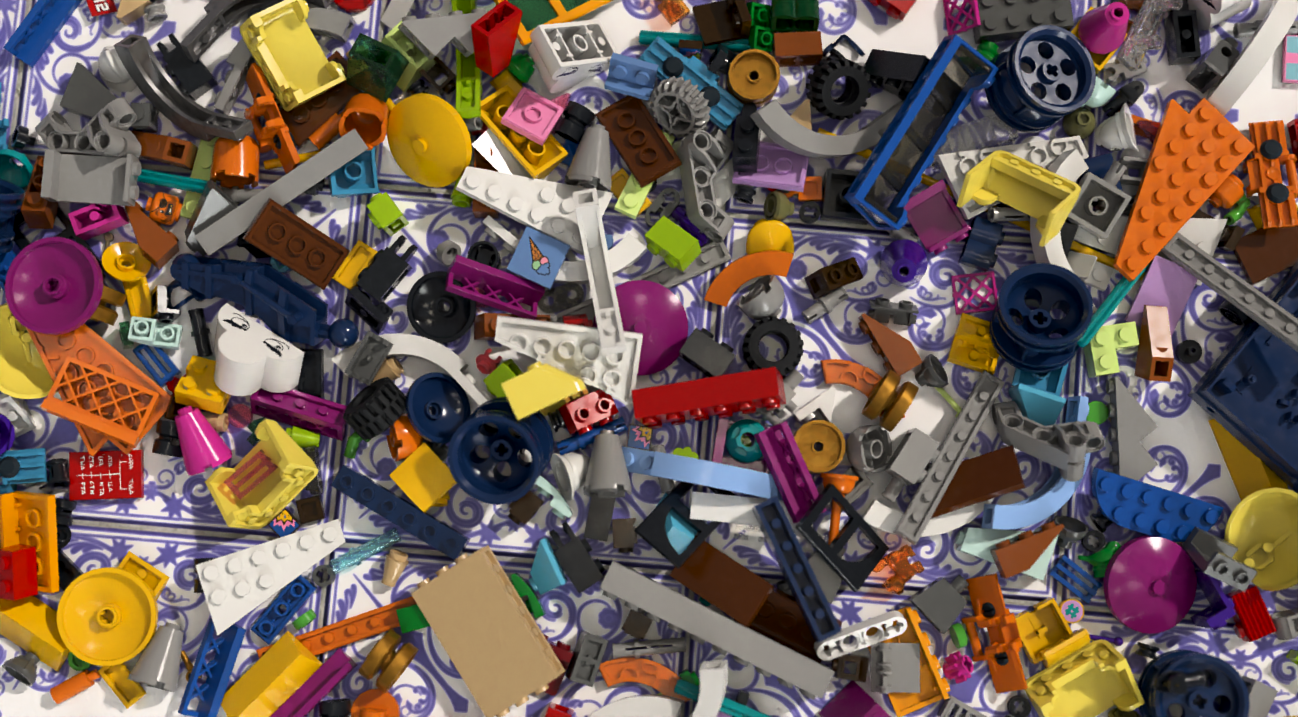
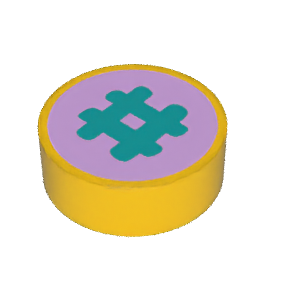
M1065 599L1059 605L1067 623H1077L1084 616V607L1078 600Z

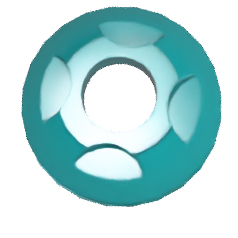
M0 150V179L9 181L21 188L28 186L33 172V167L28 157L24 153L15 150ZM12 157L20 161L23 166L15 164L12 161Z
M750 419L739 420L731 425L725 439V447L730 456L742 463H751L760 459L763 454L756 439L751 447H746L741 443V436L744 433H751L754 436V434L765 430L764 427Z

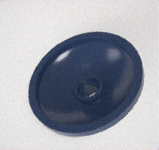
M432 372L422 375L412 383L406 397L408 419L415 431L430 442L437 444L449 443L456 430L471 415L470 403L466 392L455 379L446 374Z

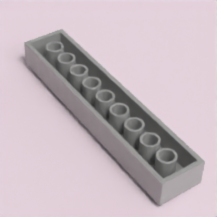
M615 560L612 561L600 586V589L604 590L602 595L614 601L619 597L626 601L624 606L636 612L641 608L647 611L646 616L658 623L663 619L669 622L668 627L678 633H682L685 630L691 633L690 638L700 644H704L707 641L713 644L712 649L725 656L729 652L734 655L733 658L736 662L747 667L751 663L756 666L755 669L758 673L769 678L773 674L778 677L779 683L791 689L794 685L799 687L801 694L814 700L816 696L821 699L823 698L835 673L831 668L751 628H747L741 623Z

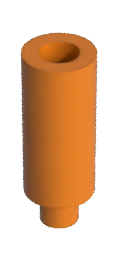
M337 113L333 114L308 137L319 150L339 134L338 125L342 113L339 115Z
M97 669L91 672L84 670L51 688V696L57 704H60L95 684L94 680L100 678L101 675Z

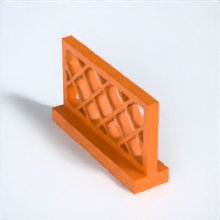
M67 355L47 398H44L41 404V408L45 412L136 448L160 394ZM70 363L81 367L83 375L69 380L66 371ZM84 369L91 371V373L86 374ZM97 374L103 376L107 385L92 390L88 378ZM65 376L66 382L61 383L63 377ZM85 379L90 391L75 396L71 384ZM108 379H111L115 382L109 384ZM119 384L127 386L129 395L115 399L111 387ZM69 386L72 398L62 401L54 397L58 388ZM130 388L137 390V392L132 393ZM109 389L113 401L98 405L94 393ZM144 393L152 397L148 406L138 409L134 399L135 396ZM92 395L96 407L88 410L81 409L77 400ZM131 398L136 410L122 415L117 403ZM75 401L76 406L69 404V402ZM115 404L119 417L110 420L103 418L100 409ZM98 410L100 416L93 414L91 412ZM146 411L142 418L140 412ZM138 414L141 422L137 431L127 428L124 418ZM121 420L123 425H120L115 422Z

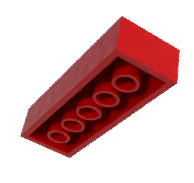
M776 367L632 390L635 419L644 426H648V429L661 428L664 423L682 425L686 423L685 420L695 419L697 422L709 420V416L718 415L719 418L733 416V412L742 411V414H751L757 412L756 409L765 407L766 410H776L781 408L780 405L786 404L783 376Z

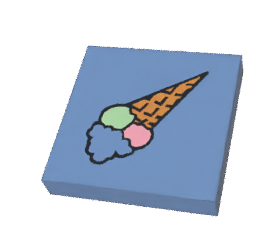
M526 226L507 270L551 290L569 252L570 245Z

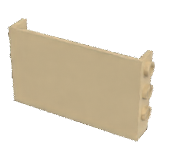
M489 545L470 556L467 553L461 555L454 560L456 565L449 568L446 565L435 572L437 577L433 580H430L428 577L417 584L418 589L411 593L485 717H494L495 715L496 717H503L510 712L508 707L513 704L519 707L530 700L528 695L535 692L537 696L549 688L547 683L559 677L565 672V669Z

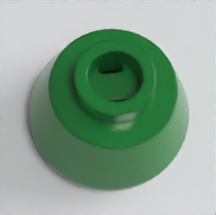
M519 52L512 55L510 65L507 68L519 82L528 83L535 70L533 68L535 63L527 53L522 55Z

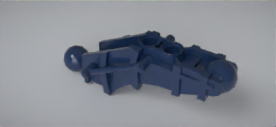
M190 253L180 254L172 261L170 273L175 280L181 282V289L192 288L204 294L205 299L218 297L235 302L245 307V315H257L273 333L287 342L309 344V346H315L329 339L335 347L340 349L350 348L357 342L359 331L353 321L338 319L331 325H328V304L304 289L299 283L292 281L274 269L270 264L195 256Z

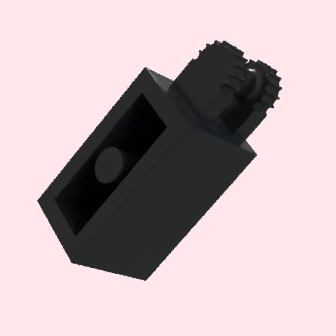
M1172 0L1168 5V16L1164 19L1168 64H1192L1201 56L1196 10H1189L1187 0Z
M171 33L168 35L169 40L176 46L172 51L169 52L168 48L161 41L156 44L167 63L164 67L172 78L177 76L181 82L178 84L181 91L187 96L190 94L197 100L218 85V82L200 58L196 62L187 58L179 40Z
M753 102L745 103L742 107V115L736 116L732 153L733 172L757 173L761 129L750 117L751 114L757 111L756 105Z
M403 235L390 248L386 247L385 250H379L373 258L375 262L369 269L367 267L364 268L358 276L359 281L357 284L380 303L389 297L412 269L407 262L416 253L417 246H410L402 257L396 254L407 240Z
M564 522L562 523L563 530L569 535L571 541L564 545L558 533L553 529L549 533L559 548L553 553L577 591L581 593L604 578L602 572L605 571V568L598 558L593 560L589 552L592 551V548L585 538L581 540L579 536L576 537L569 524Z

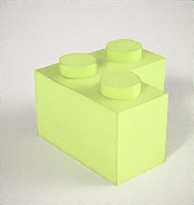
M1135 321L1102 326L1088 345L1083 347L1088 378L1120 372L1116 350L1139 345Z

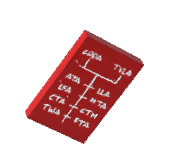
M121 450L98 451L93 457L89 452H69V479L71 483L69 485V500L144 498V450H132L128 455Z

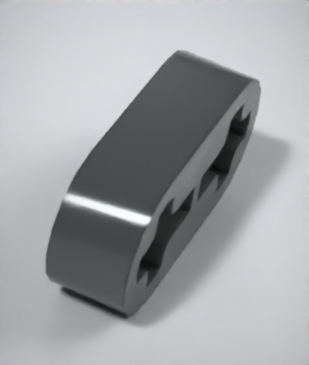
M663 189L647 209L645 222L648 227L652 228L657 222H650L651 213L655 215L660 209L662 212L659 218L664 215L669 219L672 212L678 207L680 195L676 189ZM673 194L675 203L669 202L666 207H663L662 205L665 203L664 195L670 196Z

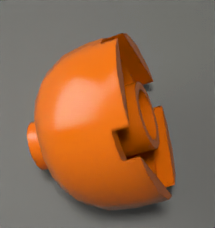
M403 413L390 426L389 435H386L391 456L395 461L406 460L424 440L411 425L407 413Z

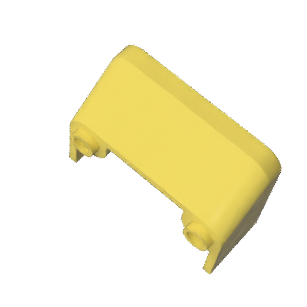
M997 150L966 173L956 206L961 208L971 199L982 206H987L998 200L1037 219L1035 226L1042 234L1039 246L1044 247L1061 230L1079 197L1081 188L1075 182L1016 155Z
M541 361L528 366L527 372L501 383L517 420L537 411H540L545 417L549 412H556V409H559L565 403L589 394L582 379L547 363L542 365Z

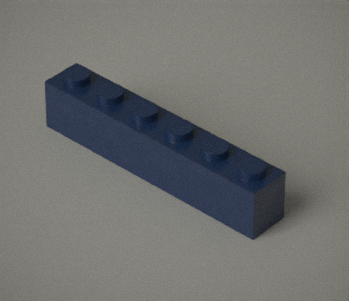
M772 497L755 505L752 511L815 642H821L842 632L778 497Z

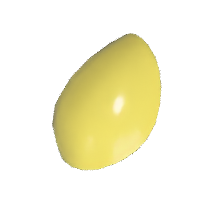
M7 303L0 305V391L14 398L36 399L48 396L54 382L29 332L13 316Z
M1275 487L1262 489L1248 495L1234 508L1226 524L1224 540L1238 548L1233 559L1257 571L1256 576L1251 582L1263 590L1279 591L1298 584V493L1292 490Z

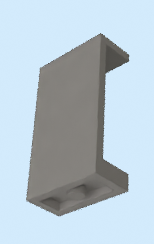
M45 149L40 197L50 202L135 206V201L139 198L137 178L141 175V162L132 154H127V158L61 154L52 149Z

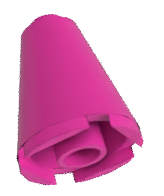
M1114 2L1091 9L1082 17L1078 27V35L1089 51L1097 54H1107L1121 46L1126 36L1129 20L1127 6L1120 2Z
M191 405L177 411L179 415L175 417L185 470L188 476L205 472L204 469L211 466L214 468L232 457L231 449L197 407L192 409Z

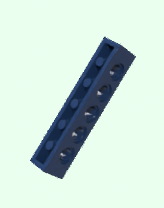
M348 465L342 466L331 484L335 489L454 560L462 555L471 540Z

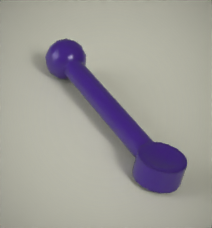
M1089 634L1091 640L1102 639L1109 643H1114L1116 646L1123 644L1121 637L1114 639Z

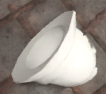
M112 45L105 46L98 59L101 79L108 88L117 92H132L137 85L125 69L115 47Z
M1127 103L1123 104L1119 112L1104 120L1097 127L1095 141L1101 148H1107L1110 151L1131 148L1138 151L1134 123Z
M574 452L563 455L553 453L550 464L558 488L567 501L573 500L575 491L585 483L590 458Z

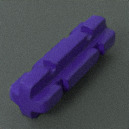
M677 207L671 214L676 222L679 221V225L683 230L699 240L700 247L706 245L709 238L691 223L683 207Z

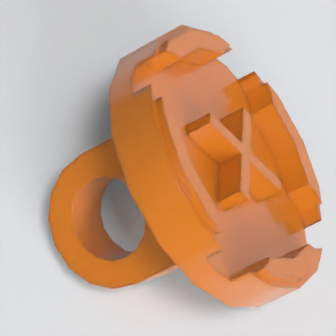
M379 688L369 689L361 693L353 702L351 717H400V706L389 691L384 693Z

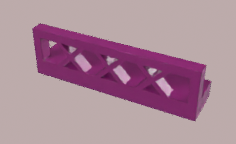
M456 255L447 270L445 291L526 319L535 320L538 302L545 293V287ZM453 279L461 281L464 287L454 285ZM475 288L483 289L486 295L478 293ZM498 295L505 297L509 302L501 301ZM520 303L531 306L530 311L523 309Z
M260 388L250 397L252 414L343 441L346 424L343 414L347 407L345 405L293 389L283 393H274Z
M785 421L754 434L792 522L798 523L818 498L819 493L789 425Z
M339 648L270 717H306L318 705V702L322 701L357 664L342 648Z

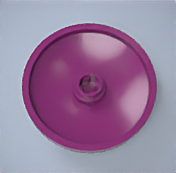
M47 237L26 246L12 261L5 280L6 301L13 316L26 328L47 335L68 333L82 326L97 309L103 292L102 271L95 256L83 245L63 237Z
M635 280L615 287L623 331L643 334L637 375H650L664 370L679 357V351L687 340L688 320L683 305L668 288L652 281ZM594 315L593 327H597L596 315Z
M1142 536L1128 541L1115 552L1105 571L1103 589L1110 612L1121 624L1141 633L1154 634L1171 629L1187 615L1195 599L1197 577L1192 560L1181 546L1166 538Z

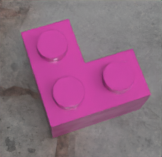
M90 204L68 213L75 235L85 241L130 223L124 207L120 205Z

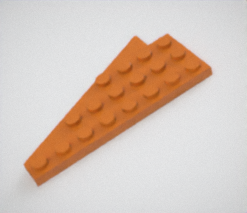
M1202 98L1189 112L1182 108L1174 99H1171L1166 104L1112 265L1129 282L1133 281L1255 148L1205 98Z
M84 323L71 332L59 335L42 334L26 328L53 382H55L68 355L160 394L139 438V442L154 427L158 419L160 420L166 413L171 395L87 324ZM70 363L66 371L69 380L82 376L81 367ZM84 369L86 374L91 373V371ZM99 374L88 378L92 390L107 385L104 377ZM65 376L63 377L61 383L66 382ZM85 379L71 384L75 396L90 391ZM108 379L109 384L115 382L111 379ZM123 384L111 387L115 399L129 395L127 386ZM68 385L58 388L62 400L73 397ZM130 388L132 393L137 392V390ZM109 389L94 393L98 405L113 401ZM144 393L135 396L134 399L138 409L148 406L152 397ZM92 395L77 400L81 409L88 410L96 407ZM131 398L117 403L122 415L136 410ZM75 401L69 402V404L76 406ZM115 404L100 409L103 418L110 420L119 417ZM98 410L91 412L93 414L100 416ZM146 411L140 412L142 418ZM138 414L124 418L126 427L137 431L141 422ZM121 420L115 422L120 425H123ZM75 424L92 457L97 454L108 440L126 455L134 449L131 446Z

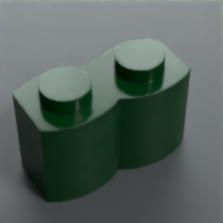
M771 0L770 22L772 31L780 33L818 31L820 20L818 0Z

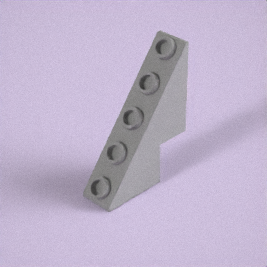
M485 8L471 10L472 13L463 14L462 11H452L448 13L449 16L441 17L439 13L425 15V18L416 19V16H406L402 18V23L398 26V29L429 60L433 59L449 41L467 58L474 52L471 25L489 11H486Z
M1116 376L1106 380V392L1110 397V403L1107 405L1108 418H1111L1108 439L1112 442L1109 463L1113 466V473L1139 480L1158 465L1140 443L1143 438L1158 426Z

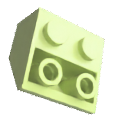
M401 20L384 36L372 57V61L405 93L413 83L422 77L420 71L424 69L427 72L435 62L433 59L429 60L398 29V26L402 23Z

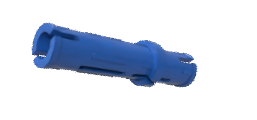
M620 416L608 424L592 428L593 430L585 434L579 435L576 432L574 436L555 443L558 449L567 445V447L559 450L560 455L580 448L581 450L586 449L587 445L594 443L595 436L599 435L602 430H612L614 434H618L628 429L626 424L616 427L625 422L623 416Z

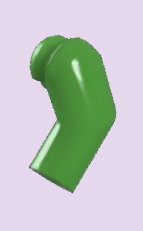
M1245 194L1236 203L1237 207L1223 217V219H1228L1227 225H1232L1241 219L1250 206V198L1247 199Z
M356 432L348 438L343 454L347 458H355L359 443L363 440Z

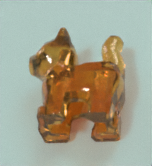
M907 544L899 548V550L884 556L873 570V572L877 573L888 566L893 571L894 576L887 578L882 587H885L888 592L897 595L904 592V585L907 581L912 579L915 574L925 570L920 561L912 564L909 563L908 557H913L916 554Z

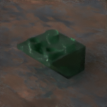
M360 33L348 53L346 83L386 103L409 61L398 50Z

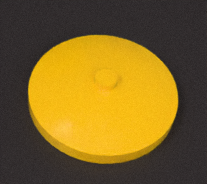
M427 93L411 95L394 106L388 118L387 139L390 151L403 172L414 181L434 188L448 186L460 179L466 167L470 164L472 144L467 126L456 109L442 98Z
M117 567L98 568L80 575L66 588L57 609V627L65 646L77 658L98 666L118 665L136 657L147 647L155 634L158 624V605L151 588L135 573Z

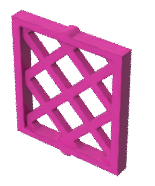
M943 0L948 36L967 32V30L981 25L977 0H964L961 7L957 5L958 0H954V2ZM967 3L972 5L969 12L964 10ZM954 8L959 10L956 18L951 15ZM962 13L966 15L963 23L959 21ZM969 19L974 21L972 25L966 26ZM956 24H959L961 28L954 31Z
M994 271L951 276L952 297L954 298L956 315L994 311L998 299ZM985 275H987V276L983 279V281H980V280L977 278V276H985ZM970 277L966 283L959 279ZM989 277L992 279V288L984 284ZM972 279L979 283L976 290L968 286ZM956 281L963 286L959 292L956 291ZM982 286L989 291L985 297L977 293ZM965 288L972 292L968 300L961 295ZM991 293L994 295V305L987 301ZM974 296L982 300L977 307L970 302ZM958 297L965 302L961 309L958 307ZM984 303H986L988 306H990V308H981V309H980V307H981ZM967 305L973 308L972 310H964Z

